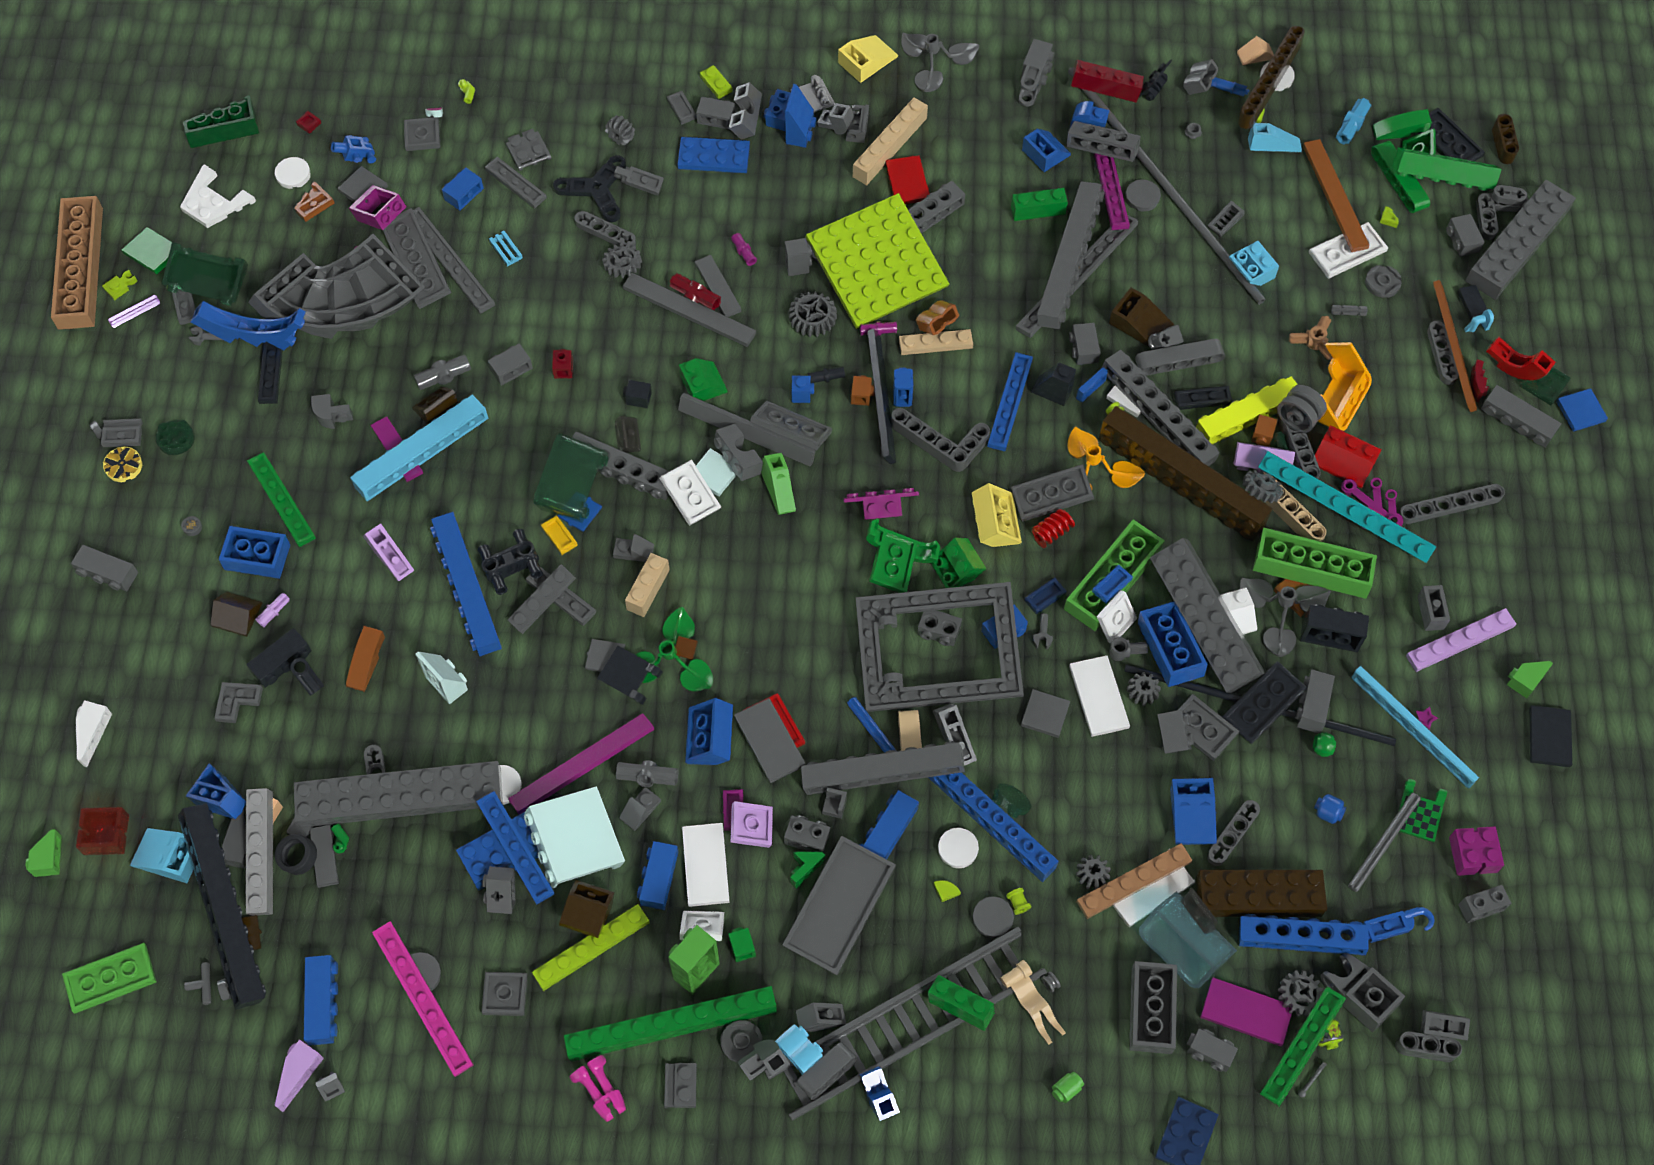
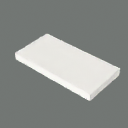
M1369 222L1361 225L1369 243V248L1366 250L1351 252L1343 234L1309 250V254L1328 279L1388 250L1387 245Z
M1108 656L1070 663L1069 667L1091 737L1129 729L1130 724Z
M723 823L682 827L688 906L729 903Z
M1183 867L1116 903L1113 907L1126 925L1131 927L1193 885L1195 881Z

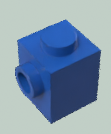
M792 376V403H810V394H814V383H811V376Z

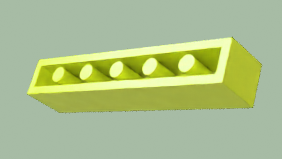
M1292 376L1287 379L1282 378L1272 386H1265L1259 392L1247 395L1243 400H1236L1224 409L1219 408L1209 416H1202L1198 420L1196 428L1204 434L1211 444H1214L1256 424L1259 414L1267 417L1277 414L1279 403L1298 384Z

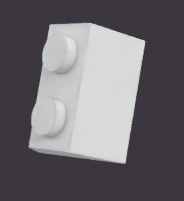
M1247 588L1222 594L1221 597L1241 632L1247 634L1257 631L1254 603Z

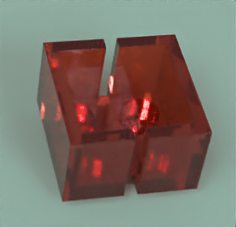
M122 807L81 808L79 827L82 830H78L76 848L83 855L125 854L127 836L124 833H127L129 814Z

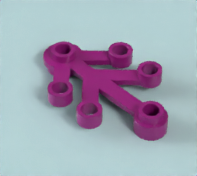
M1373 478L1370 483V487L1373 489L1374 501L1357 488L1354 480L1346 479L1342 482L1341 491L1343 494L1354 495L1368 508L1389 520L1394 518L1397 520L1396 524L1403 525L1402 516L1396 512L1395 500L1397 492L1390 489L1385 494L1389 513L1382 508L1380 489L1382 487V480L1380 478ZM1377 481L1380 485L1376 487L1373 485V482ZM1350 483L1353 487L1348 489L1345 485ZM1393 493L1395 497L1389 498L1388 494Z

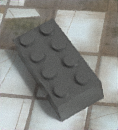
M1134 962L1131 973L1130 1051L1172 1054L1176 1049L1177 965Z

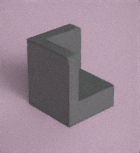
M827 788L822 814L842 819L847 801V792Z

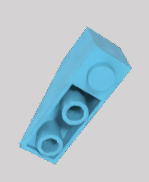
M1255 123L1250 129L1248 137L1250 150L1274 152L1302 151L1300 138L1269 123Z

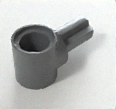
M1118 637L1112 641L1109 655L1115 661H1122L1125 658H1129L1130 654L1148 653V645L1146 642L1129 643V640ZM1115 647H1120L1123 651H1117Z

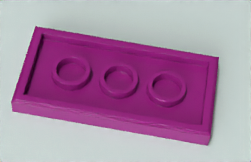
M1212 977L1200 1018L1282 1047L1291 1014L1289 1013L1290 1008L1288 1006L1283 1008L1285 1002Z

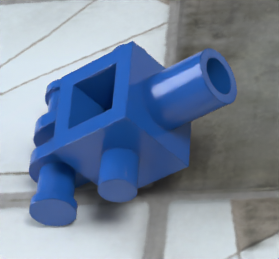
M348 135L345 136L343 143H331V151L342 153L345 161L358 163L362 161L363 157L367 158L368 163L376 161L374 149L367 137L362 138Z

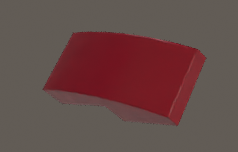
M1478 359L1472 367L1470 378L1476 402H1479L1482 396H1486L1489 388L1486 385L1488 378L1483 377L1485 369H1483L1484 361Z

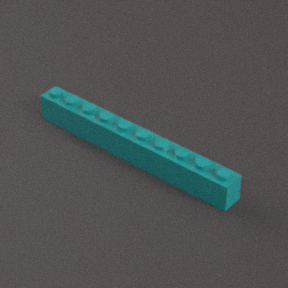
M1267 451L1258 466L1263 471L1427 563L1436 548L1432 543Z

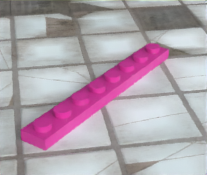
M390 921L373 931L375 939L453 1075L456 1077L474 1066L392 922Z

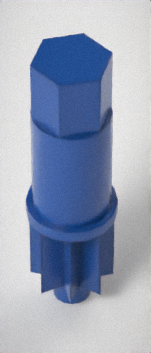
M1216 77L1212 79L1211 87L1240 96L1248 95L1249 93L1245 85Z

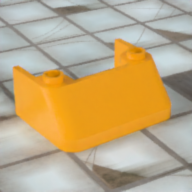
M1352 342L1326 343L1325 346L1332 356V360L1328 365V372L1332 380L1324 395L1320 394L1326 402L1327 410L1317 422L1345 431L1368 392L1372 378Z

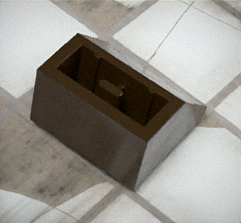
M575 880L568 895L559 926L599 938L612 909L615 892Z

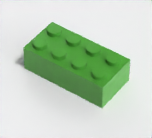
M698 925L693 929L689 928L683 936L684 940L679 945L675 944L669 951V962L673 979L692 995L720 964L716 940Z

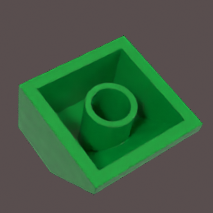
M695 358L679 364L680 377L690 396L706 401L728 392L714 362Z

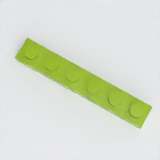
M639 904L604 925L599 938L587 936L534 970L532 974L542 990L545 991L650 922Z

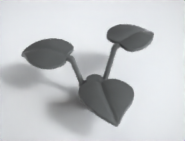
M902 33L901 43L905 54L911 57H918L922 52L927 51L930 53V71L923 70L915 76V84L922 92L935 91L943 83L942 72L933 71V54L938 53L940 47L958 65L970 63L975 58L979 49V44L959 43L951 46L948 52L943 46L942 41L939 42L936 34L925 36L922 34Z
M1242 578L1240 582V589L1247 588L1255 608H1262L1266 601L1272 602L1279 598V604L1284 607L1280 629L1275 627L1269 628L1263 636L1266 648L1279 657L1288 655L1296 644L1294 632L1289 629L1283 630L1288 607H1291L1295 602V604H1300L1301 610L1306 613L1310 605L1320 604L1325 607L1331 592L1329 589L1318 586H1302L1297 590L1287 586L1273 596L1272 585L1265 580Z

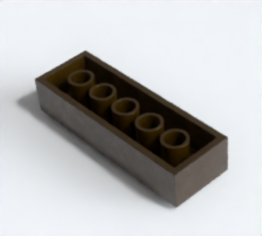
M1199 870L1196 876L1199 917H1241L1246 914H1254L1257 917H1322L1327 911L1323 870Z

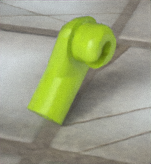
M462 79L459 81L458 86L465 93L464 102L470 104L473 100L475 88L468 81Z

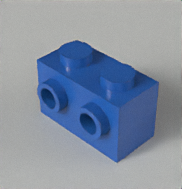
M777 89L775 95L771 96L770 106L764 112L766 126L783 131L786 130L785 110L790 92Z

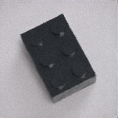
M1320 604L1310 605L1302 621L1300 642L1358 653L1367 637L1369 616L1363 615L1361 612H1347L1340 608H1326Z

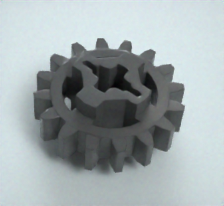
M623 243L619 247L614 245V249L608 248V253H604V258H602L605 271H608L609 275L614 273V277L621 275L624 278L625 274L630 277L631 272L637 273L636 268H641L640 263H642L640 251L636 250L635 246L630 248V244L623 246Z
M1256 470L1253 472L1249 471L1243 479L1242 485L1246 487L1245 490L1250 491L1251 496L1254 495L1257 500L1262 499L1265 503L1267 500L1270 503H1273V501L1278 502L1284 493V488L1280 486L1281 483L1276 482V478H1272L1268 473L1264 474L1262 471L1258 473Z
M1294 971L1292 975L1290 973L1287 974L1285 979L1280 982L1281 987L1278 989V992L1282 993V995L1279 997V1000L1285 1001L1283 1008L1288 1006L1290 1014L1296 1011L1297 1017H1300L1302 1014L1308 1017L1319 1000L1320 993L1324 988L1318 987L1319 980L1313 981V974L1307 977L1306 971H1303L1300 975L1298 971Z

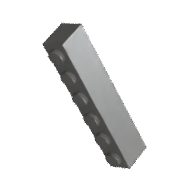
M267 788L246 790V914L251 916L273 914V792Z

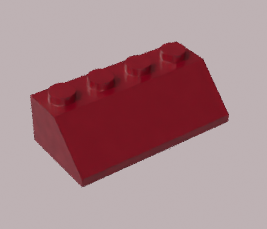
M1076 60L1071 86L1137 103L1142 90L1144 76Z

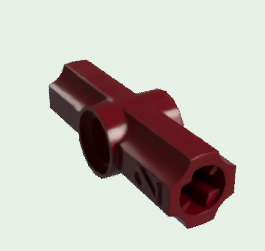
M676 273L672 276L670 287L685 294V297L701 303L712 310L719 307L721 296L681 274Z

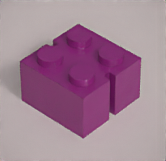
M1496 826L1480 827L1475 831L1474 828L1455 829L1449 836L1457 876L1475 875L1478 871L1479 874L1498 873L1504 866Z

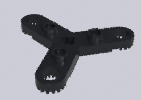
M613 155L593 178L559 177L553 183L554 191L556 194L564 196L592 197L603 218L607 222H616L621 216L620 208L616 204L609 188L617 179L614 176L616 166L613 163L621 162L619 167L625 169V158L620 155ZM560 184L567 185L564 189L558 188ZM610 211L616 212V214H614L613 216L608 215L607 213Z

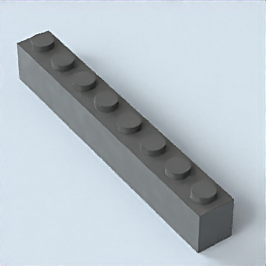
M949 741L945 745L929 744L925 748L909 747L905 751L889 750L885 754L869 753L864 757L849 756L844 760L829 759L824 763L809 762L807 765L801 766L803 790L807 795L825 793L827 788L845 790L965 772L963 750L960 743Z

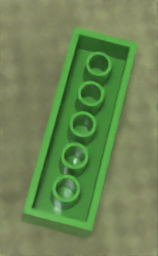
M1133 519L1067 598L1064 610L1093 631H1096L1100 626L1097 616L1108 603L1105 604L1092 592V589L1115 567L1120 565L1133 576L1132 581L1121 590L1127 593L1152 563L1150 557L1162 550L1164 540Z
M1263 528L1258 541L1253 571L1366 599L1372 588L1377 555Z

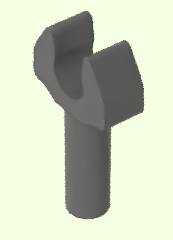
M198 326L190 329L193 335H198L197 337H189L190 342L194 345L200 346L204 340H222L211 333H205Z
M1041 614L1040 631L1038 634L1033 635V644L1036 649L1039 646V640H1045L1046 650L1052 644L1053 636L1047 634L1048 614Z

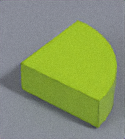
M1385 206L1380 223L1397 228L1398 217H1396L1391 208Z
M936 881L933 884L941 902L961 895L960 890L951 882Z

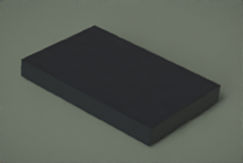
M1531 705L1529 708L1530 763L1571 767L1573 765L1571 710Z

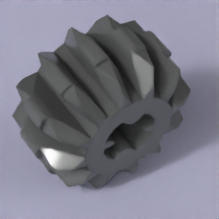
M616 115L612 117L605 126V132L609 134L608 137L618 145L628 144L635 135L632 123H629L628 119H624L623 116L619 117Z
M1145 672L1141 676L1136 673L1133 677L1134 679H1130L1128 682L1127 692L1130 693L1129 699L1135 698L1134 703L1137 704L1140 701L1142 706H1145L1146 702L1150 705L1153 704L1154 699L1157 700L1159 698L1161 687L1158 686V679L1152 680L1153 675L1151 674L1147 677Z
M1090 854L1088 859L1083 857L1081 863L1077 864L1076 868L1079 871L1076 872V877L1081 878L1080 884L1087 883V889L1093 885L1096 890L1099 885H1105L1106 881L1110 879L1108 873L1111 871V868L1106 866L1107 860L1100 861V855L1094 859L1092 854ZM1092 869L1096 871L1095 875L1091 874Z

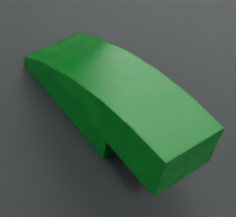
M1428 109L1384 119L1373 124L1372 127L1376 140L1406 138L1410 137L1411 133L1426 132L1429 130L1432 122Z

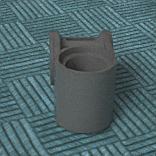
M1179 325L1163 329V331L1152 334L1148 338V345L1152 350L1184 342Z

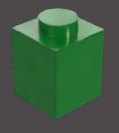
M739 927L733 929L732 933L728 935L735 961L740 962L756 957L749 928Z

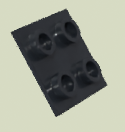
M1169 60L1166 64L1163 62L1157 71L1154 70L1148 77L1150 80L1142 85V92L1139 97L1144 95L1148 101L1155 99L1168 81L1167 74L1163 72L1172 60Z

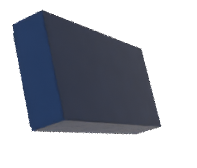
M1053 578L1026 596L1024 601L1035 614H1038L1066 595L1067 591L1056 578Z

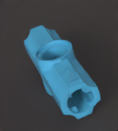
M1365 98L1358 99L1352 110L1348 111L1336 135L1339 143L1343 145L1349 144L1356 131L1360 130L1365 116L1371 107L1369 100Z

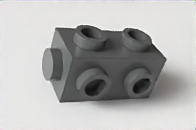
M1198 1029L1196 1034L1191 1033L1186 1043L1190 1046L1187 1052L1191 1054L1193 1059L1199 1062L1205 1061L1211 1064V1068L1219 1072H1226L1230 1068L1238 1050L1231 1041L1226 1039L1220 1040L1207 1029Z

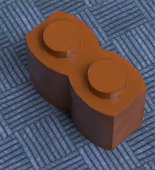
M940 300L935 302L929 310L922 312L917 317L916 322L920 331L937 335L946 325L956 321L959 313L954 304Z

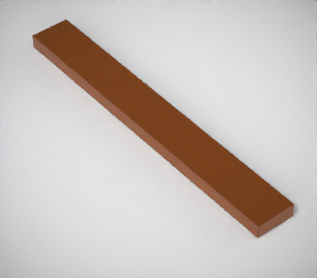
M1321 140L1304 142L1303 148L1351 252L1368 249L1369 243Z
M1437 280L1433 282L1466 403L1470 412L1477 410L1476 402L1441 281Z

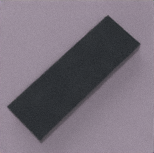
M1229 386L1175 391L1174 393L1176 406L1179 410L1223 406L1232 403Z

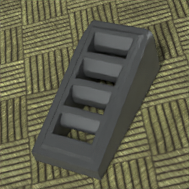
M1230 201L1207 227L1222 237L1244 216L1245 211L1233 201ZM1224 216H1228L1231 219V221L1226 219ZM1219 220H1223L1227 225L1225 226ZM1216 223L1223 228L1221 231L1214 226Z

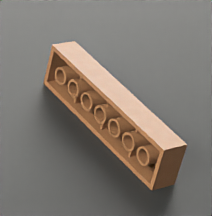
M97 196L61 198L51 311V319L57 329L95 327L103 208Z

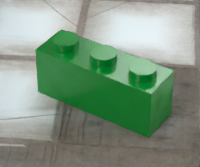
M1058 188L1012 194L1011 210L1014 221L1065 215L1068 204L1065 189Z
M940 975L937 976L928 991L929 1003L985 1031L995 1014L994 1003Z

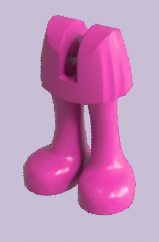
M600 1055L589 1061L587 1066L602 1087L604 1096L592 1081L585 1066L577 1069L569 1077L573 1083L580 1082L585 1086L595 1102L593 1108L608 1122L614 1118L610 1108L607 1107L608 1103L612 1102V1106L617 1109L619 1114L624 1112L626 1107L620 1090H614L607 1079L603 1068L606 1064V1058Z

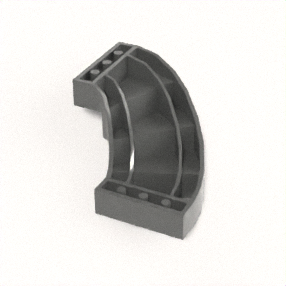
M372 234L354 250L323 267L316 266L304 253L301 254L259 289L248 303L265 319L288 317L300 308L306 312L303 318L305 323L299 330L314 336L332 339L338 331H360L373 328L379 320L395 314L409 304L425 287Z

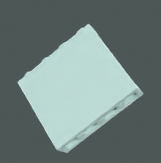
M597 786L529 806L525 811V823L527 826H530L532 842L534 845H537L539 861L541 864H544L546 869L545 877L548 883H551L552 888H555L559 883L610 867L612 869L619 868L625 862Z

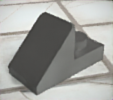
M636 534L633 535V540L616 538L613 557L616 559L646 562L649 555L653 554L654 544Z
M645 787L635 799L633 797L629 799L619 819L636 831L661 803V799Z

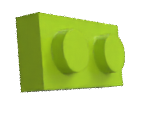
M714 65L700 72V78L718 99L733 92L732 86Z

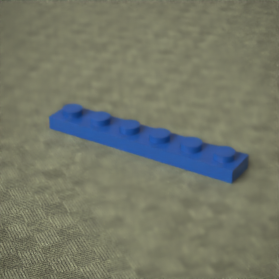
M1015 352L987 447L1006 451L1032 364V356Z
M495 791L477 800L479 808L536 905L554 895L553 889Z

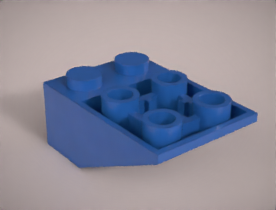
M1213 778L1172 779L1170 793L1175 845L1181 843L1182 845L1216 844Z

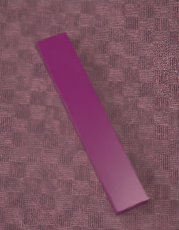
M1094 153L1111 229H1129L1130 223L1114 158Z

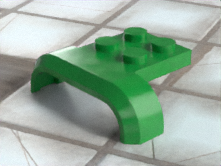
M877 518L870 522L866 540L871 545L877 547L869 582L898 593H905L908 589L913 562H936L939 557L940 545L937 541L923 543L885 529L878 524L879 519Z

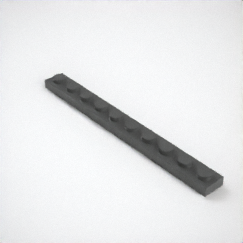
M1128 215L1129 229L1112 230L1110 226L1089 248L1087 253L1083 255V266L1078 270L1079 278L1078 281L1074 282V292L1138 225L1137 219ZM1042 299L1016 325V330L1029 338L1041 328V326H1038L1037 314Z

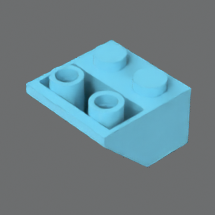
M1259 241L1229 256V259L1250 284L1261 286L1276 277L1279 265Z

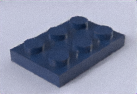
M1178 1097L1155 1158L1169 1165H1200L1219 1114Z

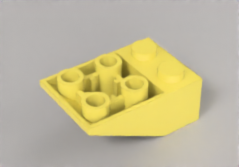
M876 35L852 40L838 49V63L860 83L898 57V54Z

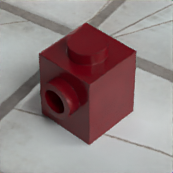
M553 350L552 370L554 379L573 378V356L571 350Z

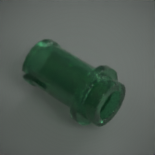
M1283 432L1273 434L1272 442L1275 443L1276 448L1289 450L1285 440L1286 435Z

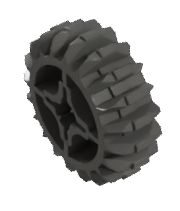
M808 291L806 296L801 293L800 298L795 297L794 302H791L789 321L797 333L801 331L803 336L808 334L811 337L812 334H815L818 337L819 333L825 335L826 331L830 332L831 327H834L837 319V309L834 306V302L830 301L829 296L824 297L823 293L817 295L816 291L814 294H810Z

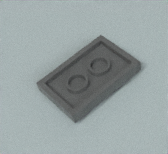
M1194 694L1178 709L1184 710L1185 714L1188 713L1190 725H1187L1188 732L1192 733L1194 746L1212 761L1221 754L1239 733L1235 727Z

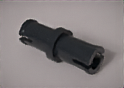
M843 366L833 369L823 368L822 371L807 373L808 376H811V383L823 381L827 383L829 380L845 378Z

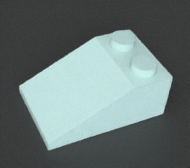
M416 653L425 678L449 704L468 690L466 678L462 673L457 674L455 672V666L449 659L445 660L441 655Z

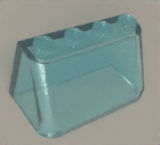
M1177 891L1158 905L1139 928L1141 938L1167 964L1177 965V974L1193 988H1200L1237 951Z

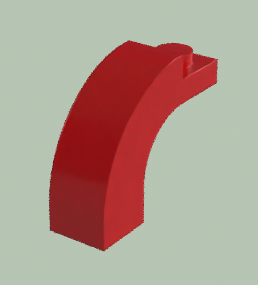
M1500 337L1496 338L1486 351L1498 361L1496 366L1500 370L1523 380H1537L1544 377L1556 363L1543 350L1532 356L1520 354Z

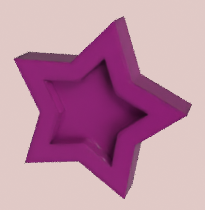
M1430 706L1424 711L1416 710L1418 720L1428 729H1430L1431 723L1438 719V717L1431 713Z

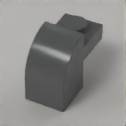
M835 103L832 110L824 109L817 123L819 127L833 129L835 134H844L854 118V113L850 105Z
M330 394L311 396L313 412L317 421L323 427L335 429V422L353 420V413L349 404L334 406Z
M763 1040L754 1044L755 1050L737 1061L749 1080H752L766 1069L774 1076L790 1065L774 1040Z

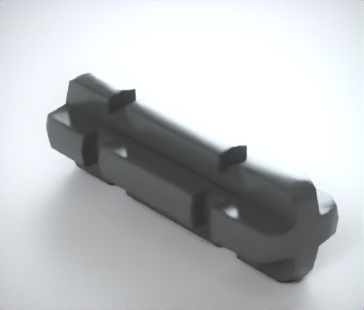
M1332 305L1331 314L1355 316L1358 314V316H1366L1367 307Z

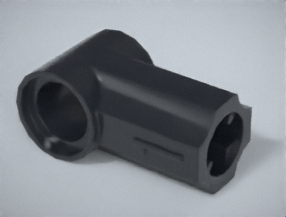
M297 658L291 663V673L295 675L309 696L324 687L305 659ZM296 662H302L305 665V670L302 673L294 670Z

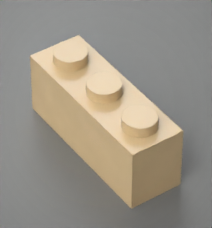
M652 553L649 555L625 599L628 611L642 617L646 615L669 572L667 559Z

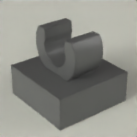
M330 1072L329 1076L325 1078L320 1077L319 1081L315 1082L325 1102L345 1092L336 1073Z

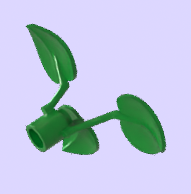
M679 607L667 618L663 625V635L667 640L659 645L660 653H658L657 660L655 661L652 653L641 651L635 655L655 666L660 663L662 657L666 660L675 658L686 669L681 673L680 680L683 687L689 691L696 692L710 689L713 685L712 671L704 661L693 659L687 666L677 655V649L674 644L677 643L678 636L690 639L695 632L693 620L683 607ZM648 673L642 683L652 682L657 677Z

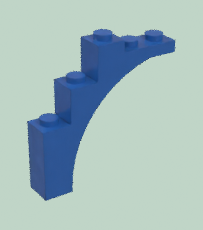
M203 301L196 308L190 323L228 343H231L234 339L241 338L256 347L262 342H268L284 351L295 343V333L298 328L301 329L305 323L303 318L306 311L299 308L288 317L256 319L221 310Z

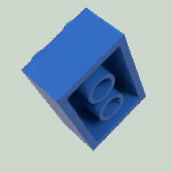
M229 526L219 561L224 570L280 578L290 543L285 534Z

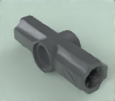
M462 355L447 362L439 360L430 369L415 374L414 379L418 388L423 390L437 383L441 385L447 384L453 380L454 376L471 370L466 355Z
M649 760L643 761L641 765L622 762L617 764L616 779L637 781L642 787H651L654 783L674 786L678 783L679 770L677 768L659 767L655 762Z

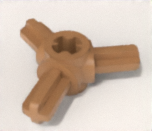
M1322 316L1317 326L1307 330L1306 333H1290L1289 342L1292 344L1306 343V346L1310 349L1320 350L1327 360H1331L1332 356L1325 346L1328 342L1326 330L1331 323V319L1328 316Z

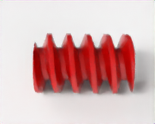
M1058 509L1055 513L1046 517L1044 521L1034 526L1032 533L1038 545L1046 548V543L1052 544V539L1057 540L1058 535L1063 536L1064 531L1068 532L1070 530L1069 527L1074 528L1075 522L1066 511Z

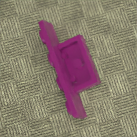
M904 488L903 492L896 493L895 490H884V494L878 495L877 491L865 492L866 496H858V493L847 494V498H843V502L863 501L864 519L902 516L901 497L918 496L919 491H914V488Z

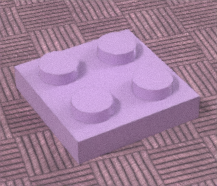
M734 801L732 803L731 843L769 848L772 845L773 807Z

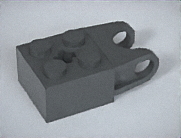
M1033 39L1023 64L1021 91L1018 100L1021 105L1032 106L1042 85H1046L1047 73L1051 72L1053 63H1050L1053 61L1055 54L1052 51L1053 44ZM1024 96H1029L1032 100L1027 102L1024 101L1022 98Z
M1343 953L1340 955L1339 961L1347 972L1348 977H1338L1325 971L1321 974V980L1325 987H1329L1346 997L1342 1006L1373 1033L1396 1010L1405 998V995L1373 967L1370 968L1354 956Z

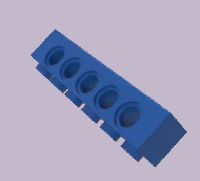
M1246 914L1241 916L1239 921V946L1366 955L1369 950L1368 925H1363V923L1356 921L1346 924L1341 923L1339 920L1320 922L1319 919H1308L1303 921L1296 917L1278 919L1277 916H1266L1265 918H1260L1254 914ZM1262 927L1266 930V933L1259 934L1256 928ZM1284 929L1287 935L1281 936L1277 933V930ZM1298 931H1306L1308 937H1301ZM1326 932L1330 938L1324 939L1319 933ZM1346 933L1351 939L1344 940L1340 934Z

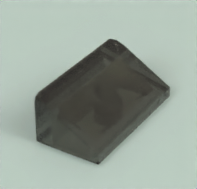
M620 416L615 421L618 450L625 453L641 451L637 418Z
M1190 889L1181 900V903L1204 934L1213 932L1216 929L1217 920L1194 889Z

